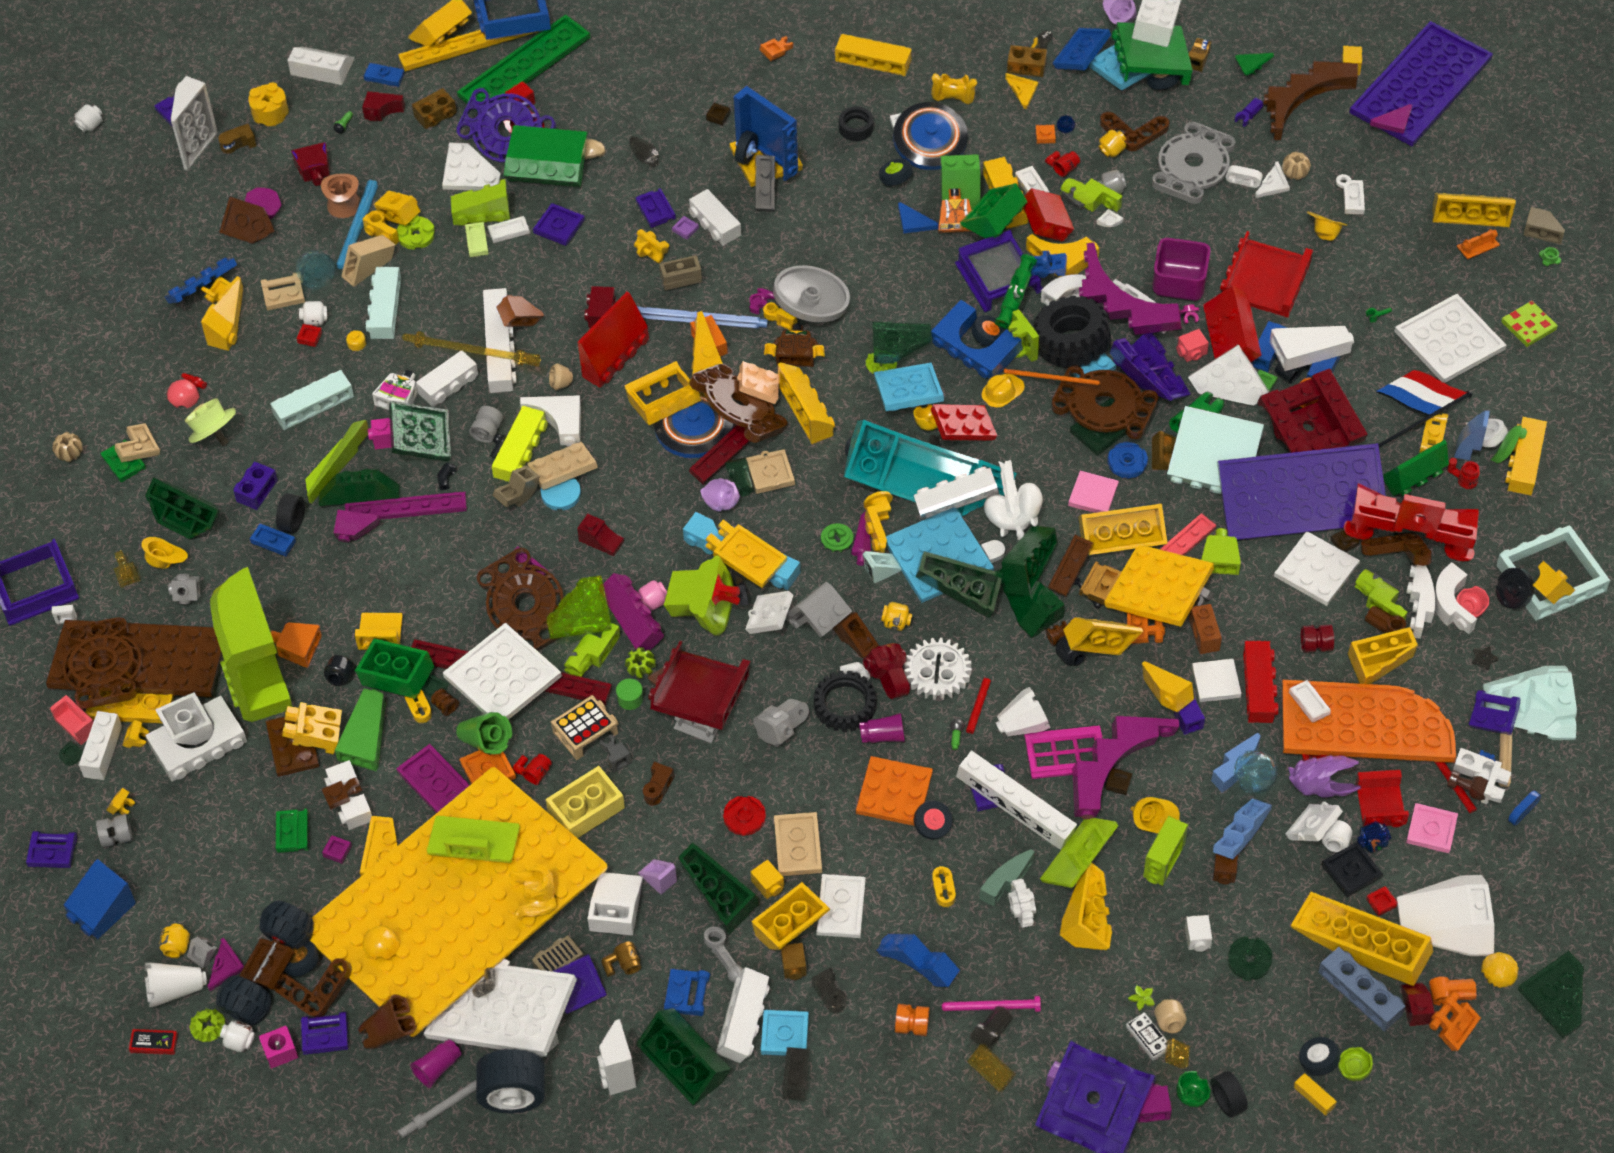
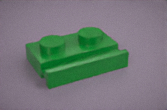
M115 445L100 453L102 459L121 483L138 474L142 469H146L141 459L121 462L114 449Z
M308 810L276 811L277 853L299 851V849L308 850Z

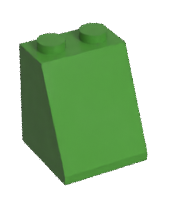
M979 154L941 156V202L942 200H949V189H960L961 199H969L971 210L980 201Z

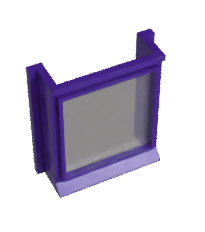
M1011 230L1003 232L998 237H988L959 248L958 261L955 262V265L984 313L991 311L993 299L1006 294L1014 272L1021 262L1020 259L1023 252L1013 238ZM1032 275L1027 287L1032 286L1036 294H1038L1043 289L1041 279L1037 275Z

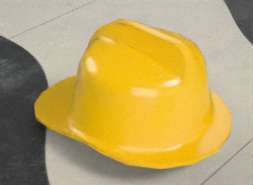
M1307 212L1315 217L1314 230L1318 237L1323 240L1333 241L1340 234L1342 227L1347 226V224Z
M1013 374L995 375L989 379L984 387L982 399L991 407H1003L1024 391V382Z
M148 537L141 543V547L145 551L146 562L156 568L166 569L172 563H181L188 558L185 550L161 538Z
M1146 797L1139 800L1134 806H1131L1135 825L1144 831L1159 834L1168 816L1177 820L1180 819L1178 807L1168 800Z

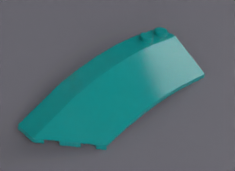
M866 420L857 421L843 477L880 491H887L892 495L916 503L914 495L918 494L917 491L925 487L932 489L937 487L936 484L947 480L949 483L956 480V476L965 473L968 476L974 474V470L986 467V469L991 468L999 494L1004 496L1000 474L1001 468L999 466L920 441ZM1013 472L1014 480L1017 474L1015 472ZM987 498L959 507L957 510L961 516H964L984 506Z

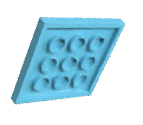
M954 507L886 536V547L898 562L902 573L921 603L943 594V592L915 577L924 551L994 571L990 560L957 508Z

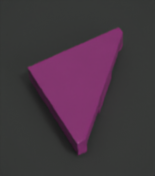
M1409 104L1371 119L1370 126L1404 134L1412 105Z
M224 937L220 940L221 943L213 964L210 982L207 985L209 991L220 986L229 977L241 973L244 968Z

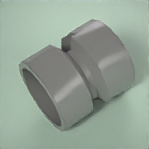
M482 406L476 416V421L473 422L469 430L470 435L477 441L491 443L503 421L502 413L494 407Z
M127 814L114 816L113 820L105 818L96 821L98 837L102 848L113 846L116 841L120 843L133 841ZM114 826L115 835L111 836L110 827Z

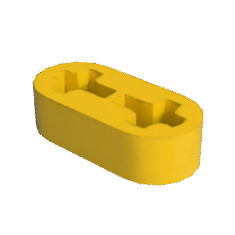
M420 690L417 702L413 698L405 696L406 703L415 721L418 723L428 722L432 717V712L423 691ZM421 707L425 715L421 716L418 708Z
M937 867L932 873L936 901L942 907L952 906L956 896L952 873L947 867ZM939 874H943V876L945 877V883H941ZM943 890L947 891L948 900H945L943 897Z

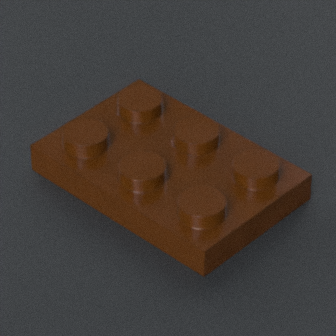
M284 717L266 721L278 777L319 767L314 746L292 745V738L282 736L285 722L295 724V722L284 720Z

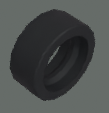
M853 106L845 109L840 114L839 132L845 139L862 141L873 133L874 117L868 109ZM851 119H861L867 122V125L859 129H853L845 123Z
M285 493L282 496L276 512V527L278 530L296 533L299 530L305 512V501L302 496Z
M1226 1071L1211 1078L1210 1084L1213 1095L1225 1115L1233 1117L1247 1110L1248 1103L1245 1092L1233 1073Z

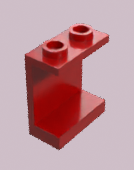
M1401 770L1357 773L1355 784L1361 786L1357 790L1363 827L1377 829L1382 826L1401 827L1407 824L1409 812L1404 811L1401 796Z

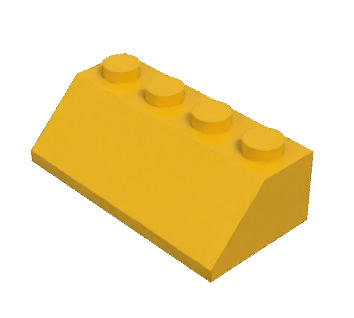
M1435 193L1433 222L1510 227L1516 200L1504 197Z
M779 363V389L811 444L832 437L835 423L832 417H828L826 414L827 411L824 403L819 402L817 391L815 388H811L807 374H803L799 367Z
M1162 504L1078 516L1081 537L1094 543L1089 555L1135 549L1141 545L1151 547L1168 544Z

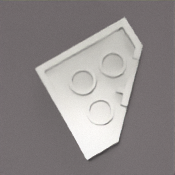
M449 143L442 184L443 189H473L478 191L484 189V185L489 184L493 186L500 183V172L468 143Z
M1239 345L1188 376L1199 394L1209 391L1213 393V397L1253 406L1257 404L1261 395L1270 392Z

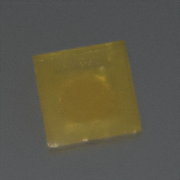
M1173 1038L1166 1041L1165 1062L1181 1069L1188 1067L1190 1046Z

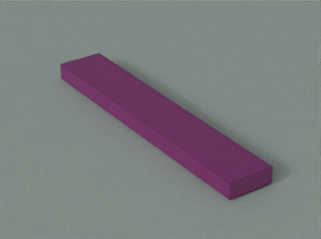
M464 491L346 503L345 511L378 515L380 520L467 511L466 493Z

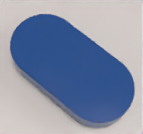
M1536 791L1529 793L1512 811L1508 818L1509 822L1516 826L1537 805L1541 795Z

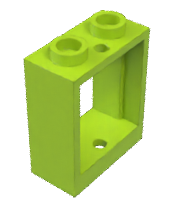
M1170 816L1167 817L1146 856L1143 877L1152 884L1164 885L1185 846L1188 824Z

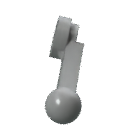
M709 927L704 932V943L712 949V952L721 961L727 970L729 980L735 983L739 972L743 968L736 964L724 947L726 940L725 931L719 927ZM717 937L720 939V941L712 942L709 940V938Z

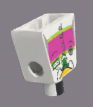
M405 370L402 376L394 373L389 374L373 392L374 404L408 417L418 393L416 382L414 381L415 374L410 370Z

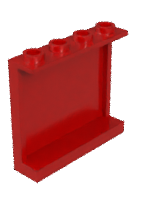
M1247 231L1245 237L1240 238L1238 244L1239 251L1234 252L1232 258L1233 265L1228 266L1226 272L1227 279L1222 280L1220 290L1225 291L1234 285L1248 294L1250 307L1289 318L1311 264L1313 250L1306 248L1303 255L1249 240L1250 232Z

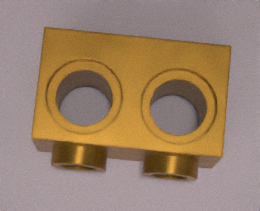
M1011 45L1007 61V73L1043 77L1047 49Z
M444 88L412 104L414 117L425 129L436 126L439 122L457 113L455 101Z

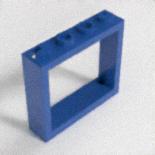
M473 0L480 31L485 33L486 40L551 29L545 0H536L538 13L488 21L484 1L488 0Z

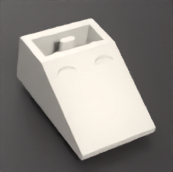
M604 872L598 877L588 914L590 931L633 936L643 876Z

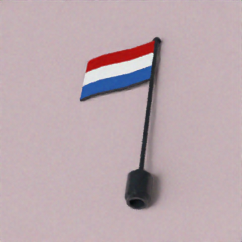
M1413 370L1379 389L1376 393L1392 398L1411 410L1427 415L1379 443V448L1465 398H1471L1472 392L1469 390L1465 392L1451 387L1433 376L1418 370Z

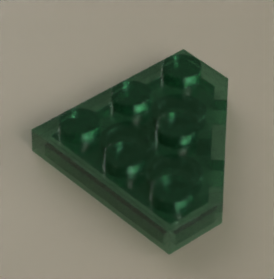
M873 322V363L893 364L930 343L931 324Z
M1567 951L1520 984L1517 990L1563 1039L1581 1026L1584 966L1570 951Z

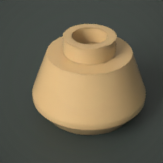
M555 364L551 367L549 382L554 390L568 387L569 383H572L573 375L569 368L560 364Z

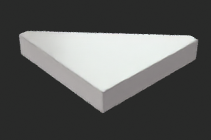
M1275 162L1274 167L1263 180L1262 185L1255 193L1256 198L1289 191V184L1279 162Z

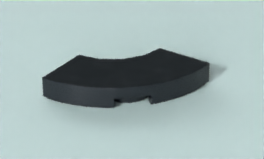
M733 569L734 585L740 589V594L737 596L740 598L739 604L741 606L749 605L742 575Z

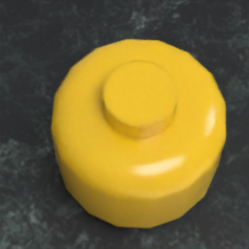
M354 330L346 336L347 346L350 350L359 351L366 346V338L361 331Z

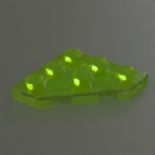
M601 575L581 578L571 593L568 592L561 600L557 609L546 617L550 639L612 630Z

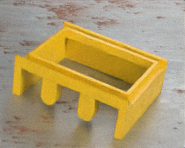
M677 361L624 385L630 404L648 425L701 401L699 391L691 388L689 377L682 371ZM674 374L677 375L679 382L684 386L647 405L636 394V392L642 390L645 396H649L651 394L650 386L657 382L663 388H666L669 385L667 378Z

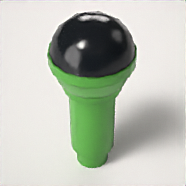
M348 111L341 120L334 123L333 128L336 133L345 132L347 123L353 115L351 111Z

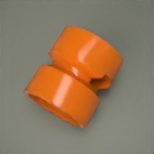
M898 1004L895 1033L908 1034L912 1031L914 1035L927 1036L929 1007L916 1006L915 1009H912L911 1005Z

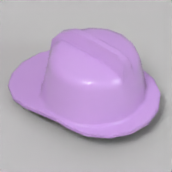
M1103 0L1104 10L1112 23H1132L1137 12L1133 0Z

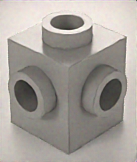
M178 574L177 577H174L168 586L169 595H172L173 601H179V604H189L191 600H198L201 597L199 576L189 577V574Z

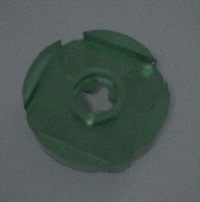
M1241 937L1230 946L1227 957L1228 965L1235 975L1245 981L1260 979L1270 970L1272 951L1268 944L1259 938L1255 940L1249 939V937ZM1245 955L1255 956L1254 962L1246 961Z

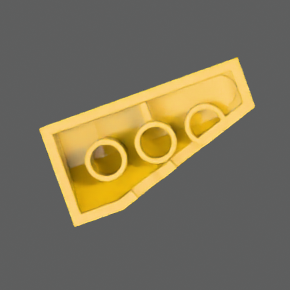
M236 277L229 284L225 295L218 297L219 302L216 305L212 304L208 308L201 321L207 345L229 351L231 346L237 341L243 294L240 277Z
M1092 862L1075 886L1062 918L1060 936L1074 947L1107 950L1110 948L1112 929L1111 925L1107 924L1109 908L1105 906L1104 896L1107 895L1104 872Z

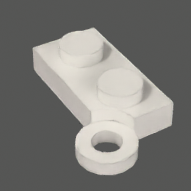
M1339 175L1336 178V185L1344 188L1345 214H1364L1363 180H1351L1348 175Z

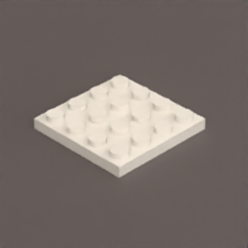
M1458 294L1396 326L1394 331L1443 383L1497 355L1506 348V344Z
M506 623L443 672L444 678L484 714L498 712L502 716L507 717L508 720L562 677L561 672Z

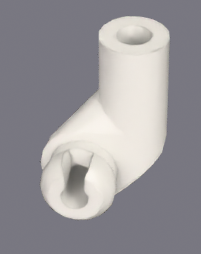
M859 662L840 666V671H843L844 674H847V671H852V674L857 672L860 674V678L865 676L867 681L870 680L868 670Z

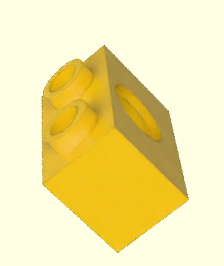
M387 191L374 204L376 210L384 214L385 220L402 225H407L421 212L417 205V200L413 196L393 191Z

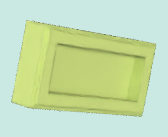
M484 222L466 224L469 256L488 255Z

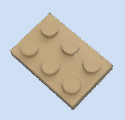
M582 441L527 463L528 467L540 476L538 484L542 490L598 468L595 459Z
M817 812L775 815L774 824L779 873L782 876L822 873Z

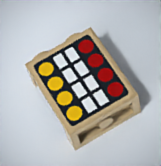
M593 695L551 721L553 733L576 760L583 757V747L609 730L614 736L618 734L617 719L614 715H609L601 700L597 701Z

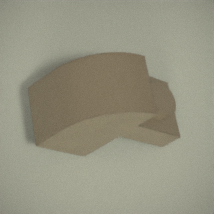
M527 465L512 471L509 484L494 490L493 497L505 507L513 504L520 507L534 494L540 476Z

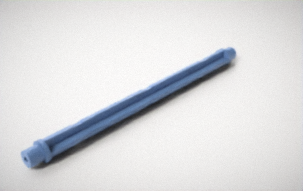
M637 306L642 317L646 319L690 323L695 321L697 317L696 311L689 312ZM703 312L704 317L712 315L717 325L757 329L768 327V319H761L760 317Z

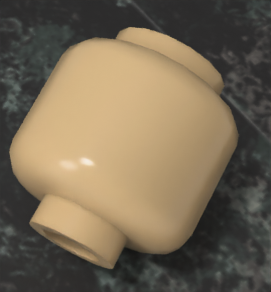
M1163 1000L1154 1011L1159 1028L1162 1031L1176 1033L1186 1024L1185 1012L1182 1004L1177 1000Z

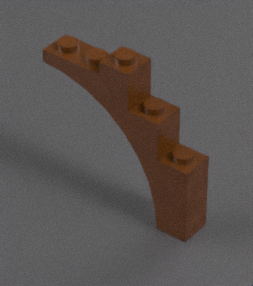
M1313 61L1312 69L1309 68L1308 74H1291L1290 81H1286V87L1268 86V92L1263 97V105H1267L1266 112H1271L1270 119H1274L1270 126V133H1274V140H1281L1286 120L1306 100L1328 91L1356 89L1358 63Z

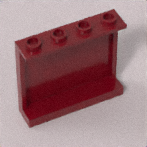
M679 641L677 647L671 651L670 660L665 662L662 675H658L655 688H651L648 700H651L650 709L722 730L749 677L751 661L742 659L739 667L684 652L682 651L683 641Z

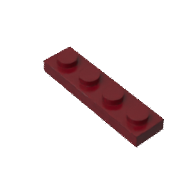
M737 425L690 467L689 472L700 483H706L751 442L744 436L745 427Z

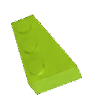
M500 180L499 184L493 186L489 184L484 185V189L475 192L472 189L451 196L453 224L466 225L510 220L506 180Z

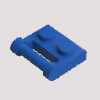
M671 969L664 1010L674 1008L679 1014L703 1016L705 1009L703 1001L710 973L707 971L694 972ZM692 981H698L694 1005L690 1006L688 1001Z

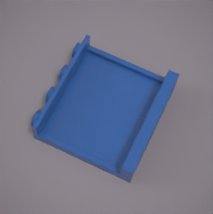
M746 86L734 96L736 142L739 141L741 135L747 130L756 133L758 136L756 149L764 155L775 156V162L783 167V180L786 181L798 172L797 120Z

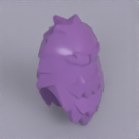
M1325 756L1318 759L1311 758L1306 761L1300 760L1294 768L1289 767L1290 781L1305 796L1315 794L1321 798L1334 795L1342 797L1361 788L1358 785L1337 783L1330 779V776L1338 770L1351 768L1359 764L1357 760L1345 756Z

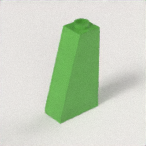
M363 689L336 746L337 761L346 762L350 760L352 765L377 771L386 707L384 694L380 691Z

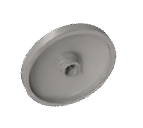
M813 266L789 267L777 275L773 286L774 298L782 309L794 317L810 322H829L840 318L846 312L850 301L848 288L842 280L824 269Z

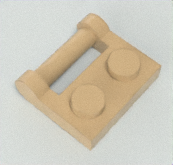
M298 272L288 277L269 281L266 279L261 280L267 310L305 303ZM295 283V285L289 286V287L274 289V290H270V291H269V289H268V288H273V287H278V286H282V285H287V284Z

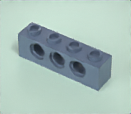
M1338 947L1321 962L1319 973L1384 1032L1403 1015L1405 1009L1403 1001L1398 996L1390 993L1384 983L1379 980L1377 981L1371 976L1369 970L1364 966H1360L1349 952L1343 951ZM1343 971H1347V972H1349L1351 975H1345V974L1342 973V972H1343ZM1359 986H1364L1367 990H1362ZM1375 1001H1381L1384 1005H1379Z

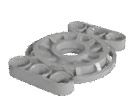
M1196 122L1187 123L1184 127V134L1171 138L1162 146L1158 157L1160 172L1153 175L1152 186L1159 191L1193 204L1200 203L1203 200V189L1215 186L1226 176L1230 163L1228 153L1234 150L1235 139L1228 134ZM1195 129L1197 133L1192 134L1189 133L1188 130ZM1210 135L1213 136L1214 139L1207 140L1205 139V136ZM1229 142L1231 146L1226 147L1222 143ZM1197 157L1203 163L1200 166L1192 167L1185 162V159ZM1163 179L1165 183L1159 184L1156 180ZM1180 186L1183 189L1177 191L1173 189V187ZM1195 192L1198 193L1200 196L1192 197L1190 194Z

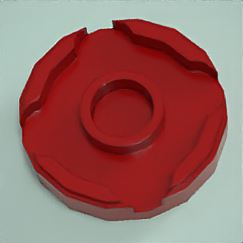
M738 796L730 800L725 806L723 819L729 831L737 835L746 836L752 835L762 828L765 823L766 813L760 800L752 796Z

